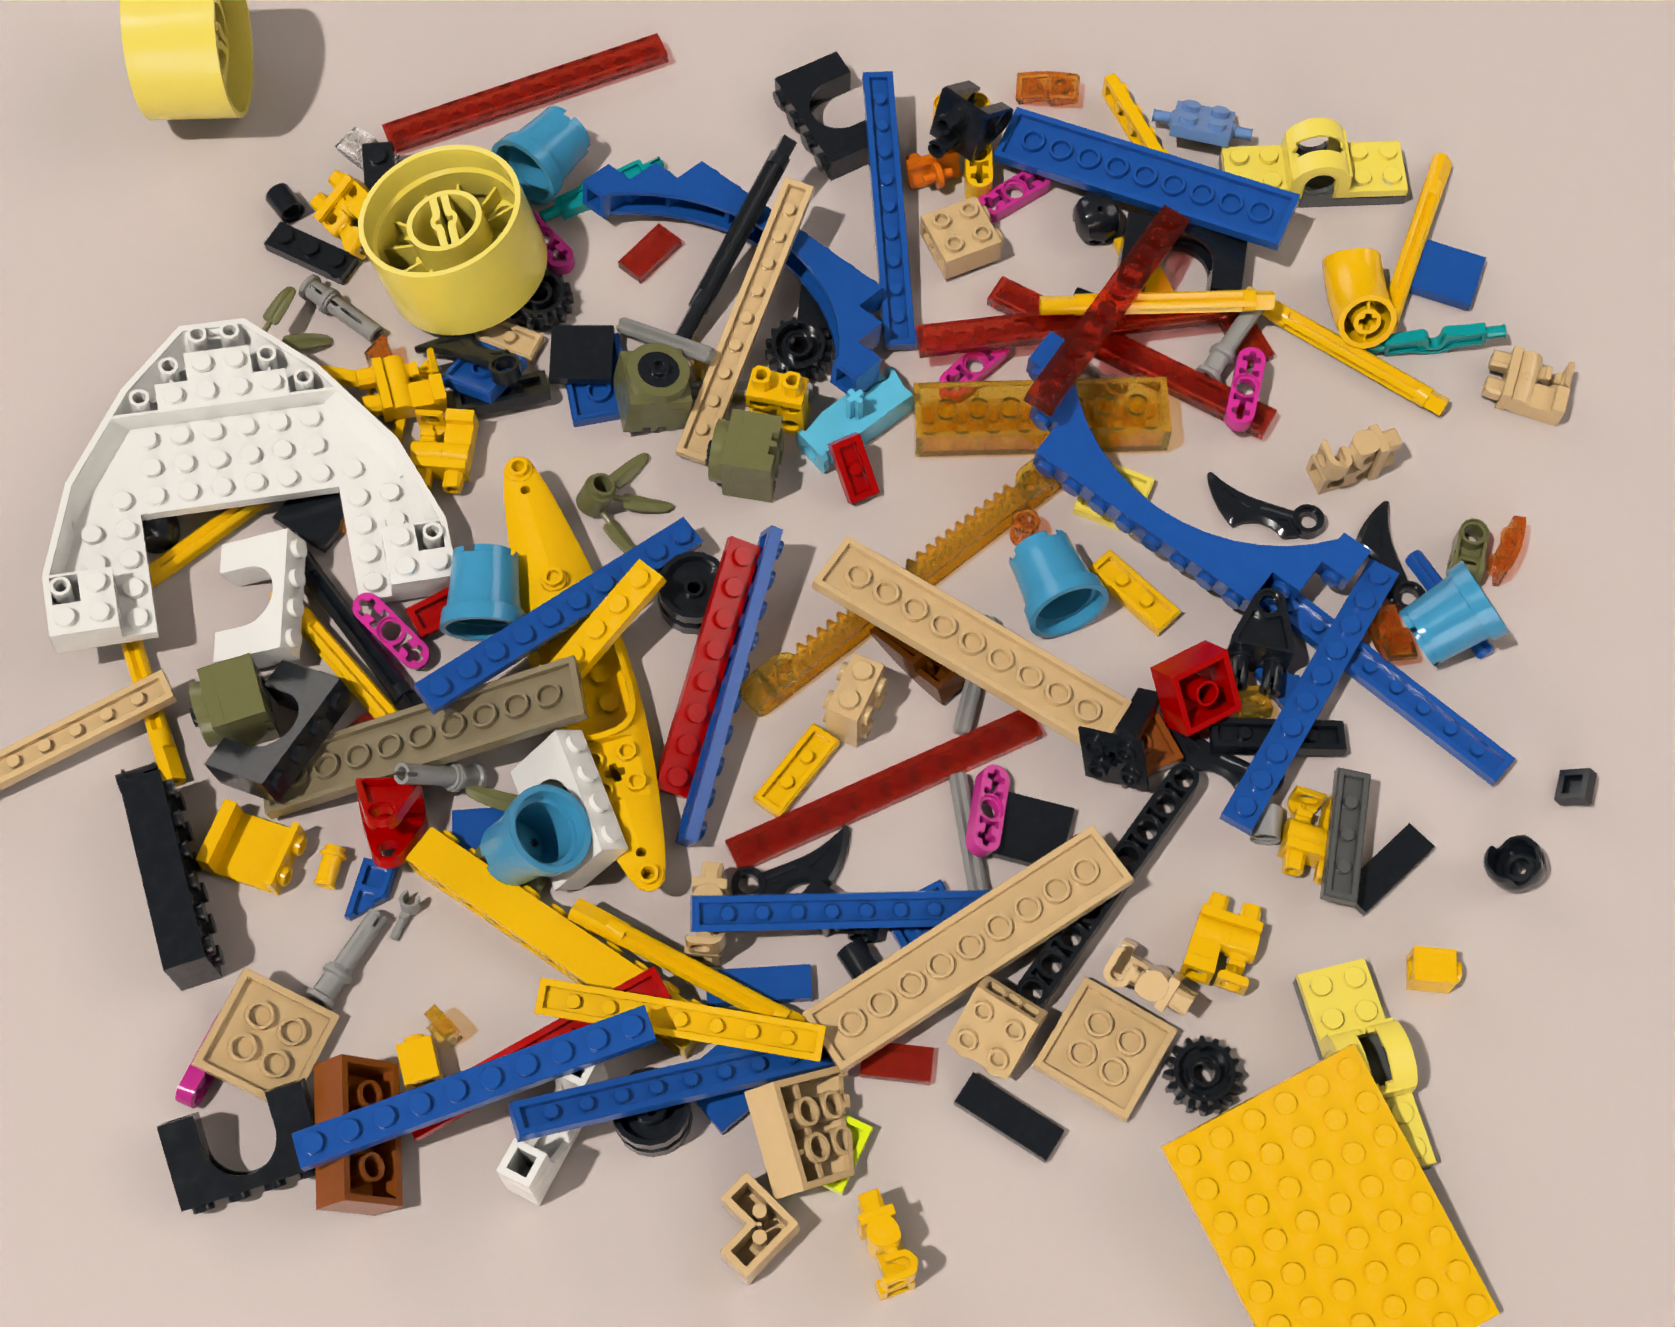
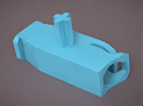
M888 366L885 368L884 375H879L878 381L864 392L861 389L856 392L852 388L849 389L846 395L822 411L806 431H798L796 433L797 446L822 473H825L829 470V465L834 464L827 444L857 432L860 433L865 446L912 411L913 394L903 386L894 368Z

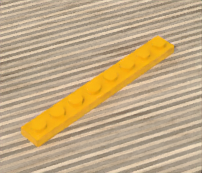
M540 978L534 1014L595 1023L645 1005L653 1031L658 1035L817 1062L821 1060L825 1025Z

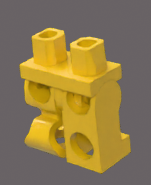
M335 170L328 178V183L334 188L329 196L320 192L310 201L311 206L316 211L313 216L322 223L328 232L342 241V246L347 252L364 260L367 255L364 250L360 251L362 245L359 239L358 227L354 224L359 219L362 204L370 189L362 181L347 173L344 174Z
M430 347L426 350L427 360L420 367H417L416 361L406 364L403 357L391 355L382 359L381 357L371 358L372 366L355 370L359 391L376 388L377 392L374 395L363 396L362 405L372 415L383 416L384 423L394 421L393 419L415 417V409L439 410L445 413L447 396L434 349Z
M757 365L755 368H752L746 390V407L750 408L749 411L764 414L773 412L772 415L783 416V432L796 434L800 430L806 431L812 410L811 403H808L809 379L801 377L800 373L788 371L783 374L772 372L769 370V367ZM784 421H793L798 425H790Z
M446 408V413H444V411L415 409V417L420 428V440H413L411 442L409 456L430 491L433 479L443 480L442 488L444 492L448 494H461L464 481L470 482V470L479 428L475 410ZM444 436V442H439L440 439Z
M1296 785L1287 801V808L1291 818H1288L1283 826L1281 845L1277 857L1282 858L1283 874L1300 877L1303 873L1304 865L1315 868L1313 881L1321 885L1332 793L1325 801L1327 794ZM1302 794L1309 795L1315 798L1305 797ZM1322 805L1318 826L1312 825L1311 819Z
M1212 892L1207 903H1203L1179 973L1186 976V979L1209 986L1216 969L1219 953H1224L1223 956L1228 957V962L1224 970L1218 971L1213 986L1243 996L1248 988L1249 979L1242 976L1246 964H1252L1264 925L1263 922H1260L1261 907L1251 903H1243L1238 915L1226 911L1230 898L1226 895ZM1192 969L1197 970V971H1200V972H1203V973H1197V972L1193 971Z
M879 1188L859 1194L858 1209L860 1215H857L858 1233L861 1241L866 1239L867 1251L877 1261L882 1275L881 1279L875 1280V1288L879 1300L883 1301L915 1289L914 1279L917 1275L918 1259L910 1250L903 1249L901 1232L896 1222V1211L893 1203L884 1205Z

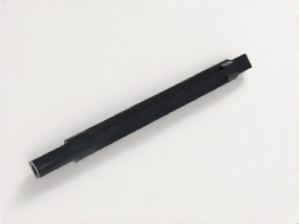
M785 134L780 138L776 148L771 150L688 303L690 307L675 333L676 335L691 340L703 316L708 314L790 162L789 157L797 142Z
M307 549V556L305 558L307 586L389 693L391 699L400 710L424 703L369 630L355 617L350 605Z

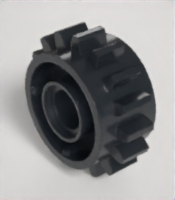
M550 269L548 271L545 270L544 277L534 295L520 310L511 316V319H516L518 326L524 325L528 330L541 331V333L552 329V325L565 323L567 321L566 315L573 312L572 304L574 303L573 292H571L570 283L564 282L563 275H556Z
M792 317L790 321H780L778 329H771L772 338H767L765 341L767 348L765 350L766 360H770L769 369L771 371L777 370L778 373L783 374L792 371L800 373L801 377L817 380V374L820 371L824 373L827 371L826 362L832 361V353L830 351L833 348L832 341L828 340V331H821L820 323L818 321L812 323L808 317H805L804 320ZM797 347L806 349L803 353L792 352Z
M1200 1035L1198 1041L1193 1042L1188 1037L1183 1043L1184 1048L1175 1045L1172 1050L1175 1057L1167 1056L1164 1064L1171 1068L1165 1070L1162 1074V1078L1170 1082L1166 1086L1165 1091L1166 1093L1173 1092L1176 1097L1173 1103L1175 1105L1180 1103L1185 1105L1187 1113L1195 1109L1199 1110L1200 1116H1205L1207 1110L1212 1109L1215 1114H1218L1221 1110V1103L1229 1107L1233 1102L1231 1095H1237L1240 1091V1087L1234 1083L1240 1081L1243 1077L1241 1072L1235 1071V1067L1240 1061L1238 1058H1231L1229 1055L1231 1048L1229 1046L1223 1049L1218 1045L1219 1039L1215 1038L1212 1042H1208L1204 1036ZM1196 1069L1207 1071L1211 1081L1207 1083L1198 1081L1193 1071Z

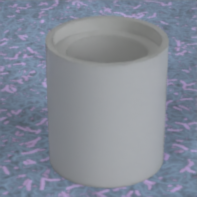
M1273 803L1267 804L1250 834L1251 842L1259 845H1276L1281 842V806Z

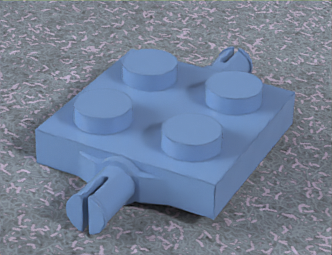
M1178 100L1176 109L1172 112L1154 108L1151 120L1152 122L1169 124V136L1227 148L1229 141L1233 138L1250 142L1253 129L1236 126L1234 122L1236 112L1230 111L1223 106H1204L1194 100Z

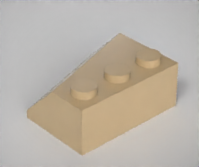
M837 1066L774 1081L744 1092L775 1200L855 1175L852 1131L847 1128L846 1109L850 1108V1094H845L844 1077L848 1076V1071L841 1074Z

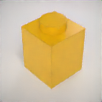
M1414 946L1406 956V990L1449 994L1454 986L1461 981L1462 964L1457 962V950Z
M411 1035L404 1039V1043L395 1045L404 1085L408 1091L444 1078L437 1047L431 1035Z

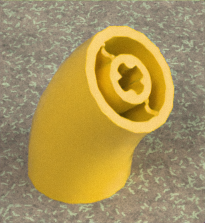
M1354 248L1338 251L1326 256L1322 260V269L1327 300L1335 326L1344 342L1354 348L1361 349L1375 347L1384 342L1393 332L1397 318L1396 310L1386 287L1381 254L1377 250L1370 248Z

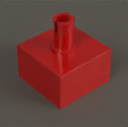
M1204 640L1150 667L1165 725L1186 737L1243 709L1227 649Z

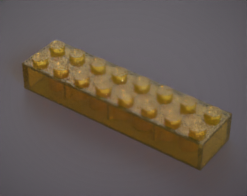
M1166 377L1074 379L1079 402L1087 424L1103 452L1167 451L1172 429ZM1033 380L914 383L913 422L915 457L1035 454V451L1051 433L1037 428L1033 424L1032 419L1029 418L1032 404L1046 388V385H1039Z

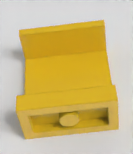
M224 799L195 860L203 871L279 896L282 887H286L292 878V866L296 857L301 856L306 848L307 835L300 823L293 821L289 828L244 813L237 802Z

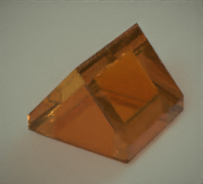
M385 335L380 336L364 352L369 367L372 366L371 358L381 357L382 359L392 355L388 339Z

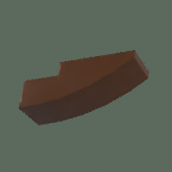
M874 626L870 630L871 635L888 655L940 704L943 705L963 688L964 677L879 627Z

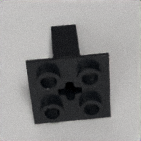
M1138 688L1131 699V705L1113 733L1082 726L1078 727L1085 776L1128 787L1149 790L1144 743L1141 737L1160 703L1156 691Z

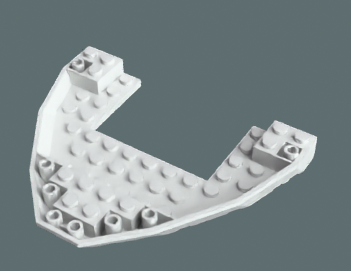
M245 318L178 326L120 390L65 482L42 573L49 637L56 653L159 638L142 522L144 520L340 493L358 595L373 593L384 603L432 596L449 587L453 550L446 516L399 439L316 362ZM363 601L360 605H374L376 604V602L372 601L371 603H367L366 601Z

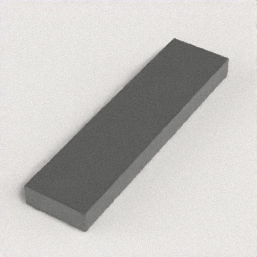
M1340 767L1334 771L1320 891L1321 900L1353 907L1357 904L1371 774Z

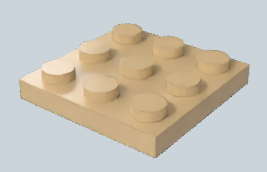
M244 967L191 1065L268 1103L265 1096L267 1090L305 1078V1081L307 1080L340 1015Z
M1085 976L1037 1056L1032 1068L1126 1123L1178 1029Z

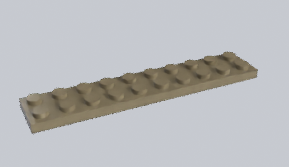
M572 655L482 684L435 715L432 714L425 703L331 732L278 804L263 799L265 815L270 819H274L356 793V778H381L405 775V772L394 771L396 765L401 762L441 766L587 720L589 717L579 662Z

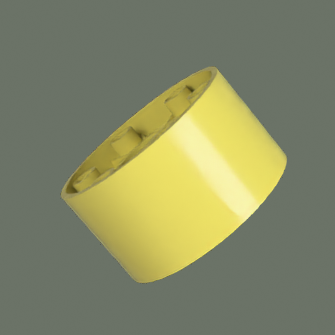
M120 0L121 34L127 73L138 107L148 120L245 117L249 110L253 89V42L247 0Z
M445 145L424 150L404 159L388 170L374 184L367 194L359 213L358 234L366 255L398 312L406 321L423 331L453 336L475 333L493 327L520 310L534 295L544 277L548 259L546 242L512 167L503 158L484 148L470 145Z

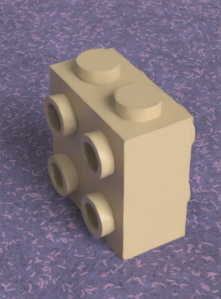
M976 196L921 216L920 235L945 280L1000 260L1001 246L1004 245L1003 236L998 228L994 229L987 207L985 205L981 206Z
M853 652L849 663L844 661L838 671L837 680L839 683L835 691L830 689L823 703V708L826 709L823 722H826V732L838 740L857 748L861 738L867 739L874 723L871 717L875 709L880 711L887 696V692L884 690L888 679L884 678V664Z
M986 976L976 986L946 1043L952 1046L958 1055L968 1059L971 1058L982 1065L990 1075L998 1078L1001 1077L1007 1081L1019 1065L1048 1012L994 978Z

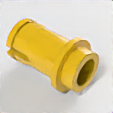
M326 844L325 849L320 850L322 859L316 879L313 882L314 885L330 890L335 889L342 861L347 860V856L344 855L345 848L334 844Z

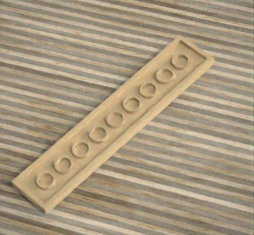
M849 536L845 537L813 580L812 589L1081 746L1078 732L1079 726L1113 733L1132 701Z
M1091 825L802 1012L803 1018L807 1023L826 1026L823 1048L840 1073L843 1074L976 987L984 977L993 976L1132 885L1134 878L1095 827Z

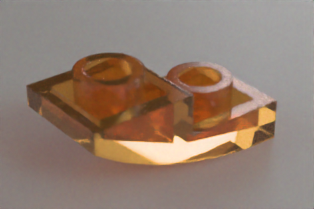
M1056 71L1017 73L1015 99L1019 105L1047 101L1050 107L1079 103L1080 76L1079 74Z
M1513 516L1508 526L1503 527L1501 531L1500 544L1496 552L1490 554L1487 564L1488 574H1492V586H1500L1518 557L1525 536L1526 517Z
M1382 605L1367 630L1376 650L1385 662L1416 659L1418 654L1411 631L1407 627H1402L1396 605Z

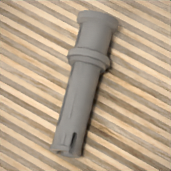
M312 274L302 282L298 292L299 296L316 304L320 312L332 314L367 339L371 344L376 343L381 338L383 328L342 300L340 292L335 288L330 289L321 283L320 277Z
M1265 310L1239 313L1220 343H1215L1211 346L1209 350L1210 355L1204 364L1196 368L1195 372L1200 379L1212 386H1218L1221 383L1222 374L1228 365H1233L1236 360L1235 352Z
M454 761L445 766L401 762L394 769L397 772H405V775H394L397 784L443 786L450 792H458L470 785L485 787L488 779L485 767L479 763L463 766L462 763Z
M370 908L367 911L368 913L334 962L330 961L324 965V973L313 988H308L306 991V995L320 1006L328 1010L333 1009L335 998L344 985H349L352 981L351 978L353 976L351 972L380 930L388 922L385 916L380 918L381 913Z

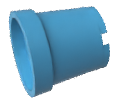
M558 106L547 107L540 115L519 131L505 135L493 145L491 151L503 158L512 167L525 196L530 197L531 203L538 206L547 205L561 190L564 179L589 152L587 148L590 146V138L582 123L576 117L571 120L564 115L567 110Z
M1055 530L1057 534L1048 535L1046 531H1042L1027 537L1015 547L1016 555L1014 558H1009L1010 567L1016 577L1025 602L1024 613L1030 630L1036 636L1043 638L1064 636L1085 627L1103 612L1109 601L1107 589L1099 577L1089 571L1074 548L1069 536L1062 530Z
M474 544V550L464 551V546L453 550L447 605L442 608L439 630L442 633L457 639L482 642L525 615L520 603L519 554L517 552L511 555V548L496 544Z
M1463 560L1447 571L1449 574L1447 577L1399 611L1407 628L1412 632L1416 642L1434 666L1489 638L1494 641L1510 633Z
M535 785L519 794L509 804L504 815L486 829L481 839L482 857L485 855L489 865L486 868L490 874L498 881L507 885H521L542 876L559 875L575 868L586 857L591 844V826L584 808L569 792L553 785ZM531 840L535 842V847L531 844Z

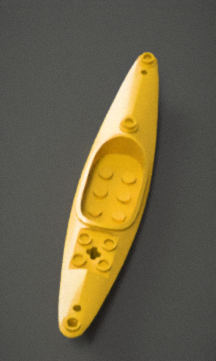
M520 456L510 459L504 467V504L511 555H514L516 552L519 554L521 609L524 610L526 615L589 576L593 571L548 486L531 461ZM586 620L528 655L530 668L549 663ZM620 635L582 680L589 719L555 730L583 731L628 846V850L616 860L638 889L653 892L660 888L665 881L666 871L665 839L660 795L646 715L629 656ZM617 778H621V779H622V780H620V781H618V782H614V779H617Z

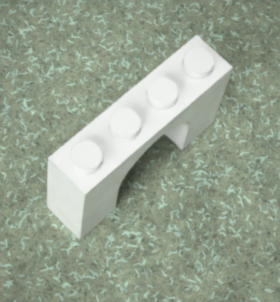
M286 528L222 545L220 574L239 587L272 579L273 591L267 608L255 621L245 626L215 633L214 664L247 653L251 654L258 669L280 664L282 660L290 662L300 659L307 546L306 541L290 529Z
M555 730L511 771L518 794L535 785L546 784L559 788L565 786L569 793L579 801L588 816L591 826L589 851L584 860L575 868L559 875L550 876L555 891L581 890L628 850L582 730Z
M604 1062L555 1079L554 1092L608 1080L609 1076ZM581 1128L530 1139L527 1143L523 1141L517 1142V1138H514L496 1170L506 1188L540 1206Z

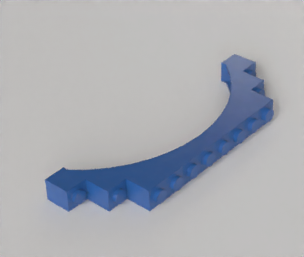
M703 161L678 178L655 162L632 179H629L624 173L619 172L608 164L583 180V204L603 219L609 215L629 214L664 216L707 225L724 232L729 230L748 194L739 185L734 184ZM765 206L747 242L756 247L758 246L772 209ZM799 229L784 267L792 272L807 288L819 305L828 323L836 359L833 360L830 383L845 394L851 388L855 392L859 389L864 392L878 381L882 358L872 349L879 344L883 322L878 320L873 314L880 309L883 287L860 272L852 264L833 253L829 248L810 237L806 232Z
M1050 331L1028 358L1026 372L1029 374V377L1039 385H1046V388L1032 404L1029 418L1032 419L1033 424L1040 430L1051 432L1035 451L1032 464L1035 465L1036 470L1044 477H1052L1061 483L1062 488L1068 494L1074 497L1079 496L1088 502V506L1099 515L1105 514L1115 521V525L1122 532L1132 533L1138 537L1145 548L1165 556L1172 567L1179 571L1185 570L1195 577V581L1202 588L1215 591L1222 596V600L1233 609L1239 608L1245 612L1254 595L1266 583L1283 594L1284 598H1289L1294 602L1314 573L1320 575L1321 580L1328 586L1337 587L1343 591L1370 554L1371 550L1345 532L1339 539L1316 544L1295 546L1257 545L1216 536L1178 520L1155 506L1134 489L1115 469L1098 445L1087 424L1075 385L1073 362L1077 348L1053 331Z

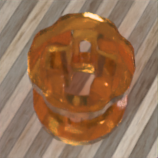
M1024 508L1017 510L1013 514L1011 520L1013 526L1009 535L1011 542L1015 546L1027 537L1038 533L1041 521L1036 511Z

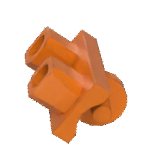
M950 150L940 159L934 158L931 154L921 156L913 153L906 156L907 183L910 190L935 184L936 188L940 189L945 186L946 180L961 176L959 153L954 150Z

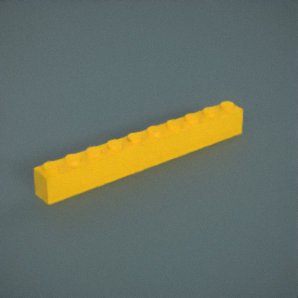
M431 826L405 858L410 869L577 984L613 989L649 969L638 960L631 963L623 957L624 952L610 941H607L606 944L595 938V933L568 920V914L556 904L552 903L549 907L540 901L541 896L528 885H524L521 888L518 885H507L495 879L486 868L489 866L485 863L486 858L476 857V850L470 848L468 851L458 845L460 841L447 830H443L440 833ZM663 979V983L672 1000L689 1002L679 995L680 990L674 984ZM691 999L689 1002L703 1005L695 999ZM655 1034L656 1039L685 1059L689 1057L699 1041Z

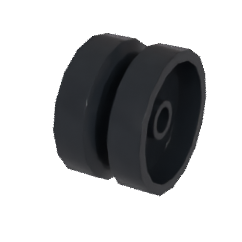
M689 551L676 555L664 565L660 575L667 582L658 591V606L662 618L671 628L684 634H699L720 564L717 558L704 552Z
M647 1067L643 1069H638L633 1071L629 1075L654 1070L658 1068ZM690 1102L656 1110L657 1113L652 1116L645 1112L612 1121L617 1135L627 1148L642 1156H662L671 1153L681 1146L690 1133L693 1119Z

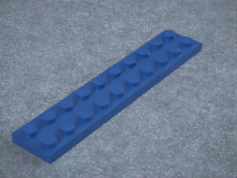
M1019 107L1016 108L994 153L995 162L1093 193H1104L1112 199L1276 251L1280 247L1300 201V194Z

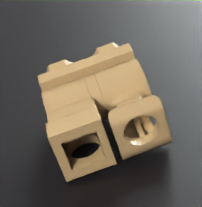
M1517 346L1513 348L1511 353L1494 350L1489 360L1488 369L1503 373L1502 379L1488 375L1483 384L1481 395L1496 400L1494 407L1496 409H1507L1512 413L1556 426L1566 410L1575 362H1568L1564 371L1552 374L1553 367L1543 366V357L1536 352L1524 351V348Z
M1378 423L1373 424L1368 429L1356 432L1349 447H1340L1336 456H1334L1327 440L1323 439L1317 453L1311 455L1306 471L1318 495L1364 480L1365 477H1367L1368 481L1378 478L1382 468L1393 464L1395 460L1393 451L1400 449L1403 443L1396 428L1381 431Z
M702 862L701 877L693 876L692 878L693 895H729L728 879H725V876H723V863ZM726 931L696 932V936L685 935L684 954L707 966L720 967L722 950L727 942Z
M1127 937L1123 939L1121 945L1115 949L1104 968L1103 976L1106 982L1113 987H1125L1130 984L1135 987V992L1140 997L1148 1001H1156L1153 1007L1160 1012L1170 1007L1184 1016L1198 995L1197 992L1182 984L1186 976L1178 971L1172 974L1163 965L1151 964L1134 953L1139 944Z

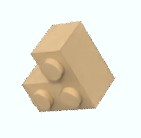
M746 1171L720 1198L722 1207L743 1227L720 1250V1253L725 1263L749 1285L800 1232L799 1223Z

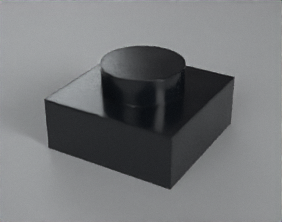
M1591 768L1560 770L1554 800L1560 806L1592 804L1597 773Z

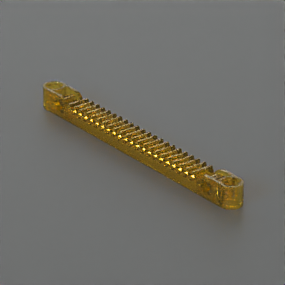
M1033 459L1030 460L1016 473V485L1014 488L1005 484L1002 494L998 492L993 493V501L985 499L983 509L976 506L973 516L969 514L964 516V524L959 521L955 522L954 531L947 528L945 530V538L940 536L935 538V546L929 543L926 544L925 554L917 551L915 561L908 558L906 560V570L935 586L1061 489L1062 484L1052 477L1046 478L1036 470L1035 465L1032 464ZM846 609V614L838 611L836 613V622L830 619L826 621V630L821 627L816 628V638L808 634L806 636V645L799 642L796 643V654L784 652L774 655L749 674L747 679L741 683L739 694L742 695L744 702L758 717L765 716L870 636V630L875 625Z

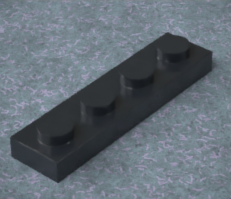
M1226 717L1208 726L1210 753L1256 754L1276 719ZM1316 720L1296 755L1344 756L1347 747L1343 721Z

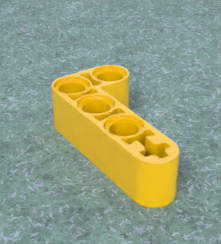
M980 92L976 93L974 97L977 100L975 105L980 108L990 105L986 95ZM940 94L937 95L934 99L933 119L937 109ZM992 143L972 162L963 157L966 199L973 196L979 199L981 195L989 193L992 189Z

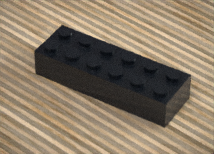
M160 769L119 781L163 971L181 991L223 978L220 966L225 965V960L221 947L214 944L212 934L217 933V927L212 914H207L204 903L209 902V895L204 882L200 883L197 872L202 871V868L195 860L197 857L196 851L192 852L189 842L194 841V835L188 821L184 822L182 812L186 811L187 807L182 792H177L173 779L167 780Z

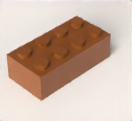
M340 1054L314 1064L315 1125L400 1094L399 1063ZM401 1136L316 1167V1210L375 1216L403 1207Z

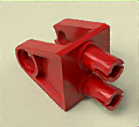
M394 777L356 778L355 785L362 825L373 863L383 869L396 868L406 861L405 858L428 829L429 822L423 790L424 785L397 784ZM396 849L393 852V856H382L381 852Z

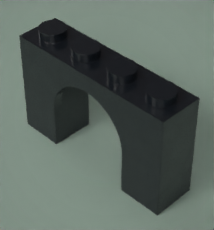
M837 51L776 77L775 91L773 92V99L777 107L784 109L789 125L793 130L797 129L800 133L804 148L807 151L811 150L818 169L821 172L825 171L831 181L869 164L865 120L850 127L833 128L823 125L812 115L813 111L820 104L851 91V71Z
M1129 211L1122 233L1114 287L1144 292L1150 276L1152 258L1163 252L1180 251L1195 257L1205 268L1207 274L1206 291L1241 290L1247 241L1194 224Z
M284 660L281 661L263 686L278 705L298 711L297 719L292 728L279 740L261 747H251L223 738L204 763L221 784L277 804L355 699L341 678Z
M305 1078L271 1088L265 1092L276 1130V1146L270 1160L255 1170L234 1171L226 1168L215 1159L210 1151L199 1112L167 1121L157 1126L181 1212L192 1209L193 1214L202 1213L215 1208L214 1201L228 1197L230 1203L251 1196V1189L264 1185L265 1191H269L286 1185L285 1178L299 1174L302 1180L316 1175L315 1168L305 1172L300 1169L291 1133L315 1125V1111Z

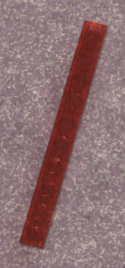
M658 33L382 124L383 132L387 141H392L395 154L669 62L668 53Z
M1166 205L1161 208L1029 388L1023 401L1050 417L1054 414L1186 230L1190 222L1189 218Z
M1004 276L1000 278L988 296V306L1047 335L1050 331H1053L1078 350L1224 421L1230 392L1229 386L1086 316H1074V314L1041 315L1039 312V296L1043 295ZM1258 401L1253 422L1250 428L1244 432L1262 440L1275 418L1277 410ZM1245 405L1238 406L1237 419L1243 418L1242 414Z
M1039 311L915 325V336L919 358L1039 345L1050 331H1053L1066 341L1222 324L1226 322L1227 313L1074 316V314L1041 315Z
M1017 710L725 840V845L737 870L746 866H759L835 832L845 825L848 826L948 781L953 773L969 772L1042 739L1043 732L1035 719Z

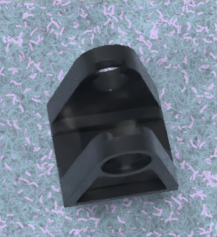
M969 80L945 86L942 88L929 133L935 137V139L929 142V153L934 158L940 159L950 150H954L972 162L1008 126L1013 116V109L1003 102L981 108L975 105L977 100L974 97L980 90V87Z
M1264 588L1254 595L1230 638L1227 650L1235 681L1238 678V691L1247 689L1249 671L1255 672L1256 669L1263 668L1259 693L1266 696L1270 684L1269 697H1277L1281 693L1283 672L1286 673L1295 652V644L1286 600L1283 594L1276 589ZM1264 598H1270L1274 600L1277 610L1271 613L1263 611L1259 606V602Z

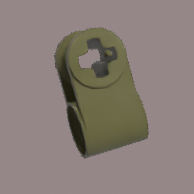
M1471 518L1461 524L1452 542V549L1446 568V577L1449 575L1447 571L1463 560L1478 584H1480L1486 564L1485 554L1489 536V529L1483 521ZM1465 535L1474 537L1476 542L1468 540Z

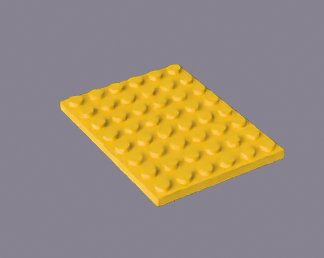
M1355 1044L1342 1048L1160 1146L1254 1327H1477L1500 1314Z

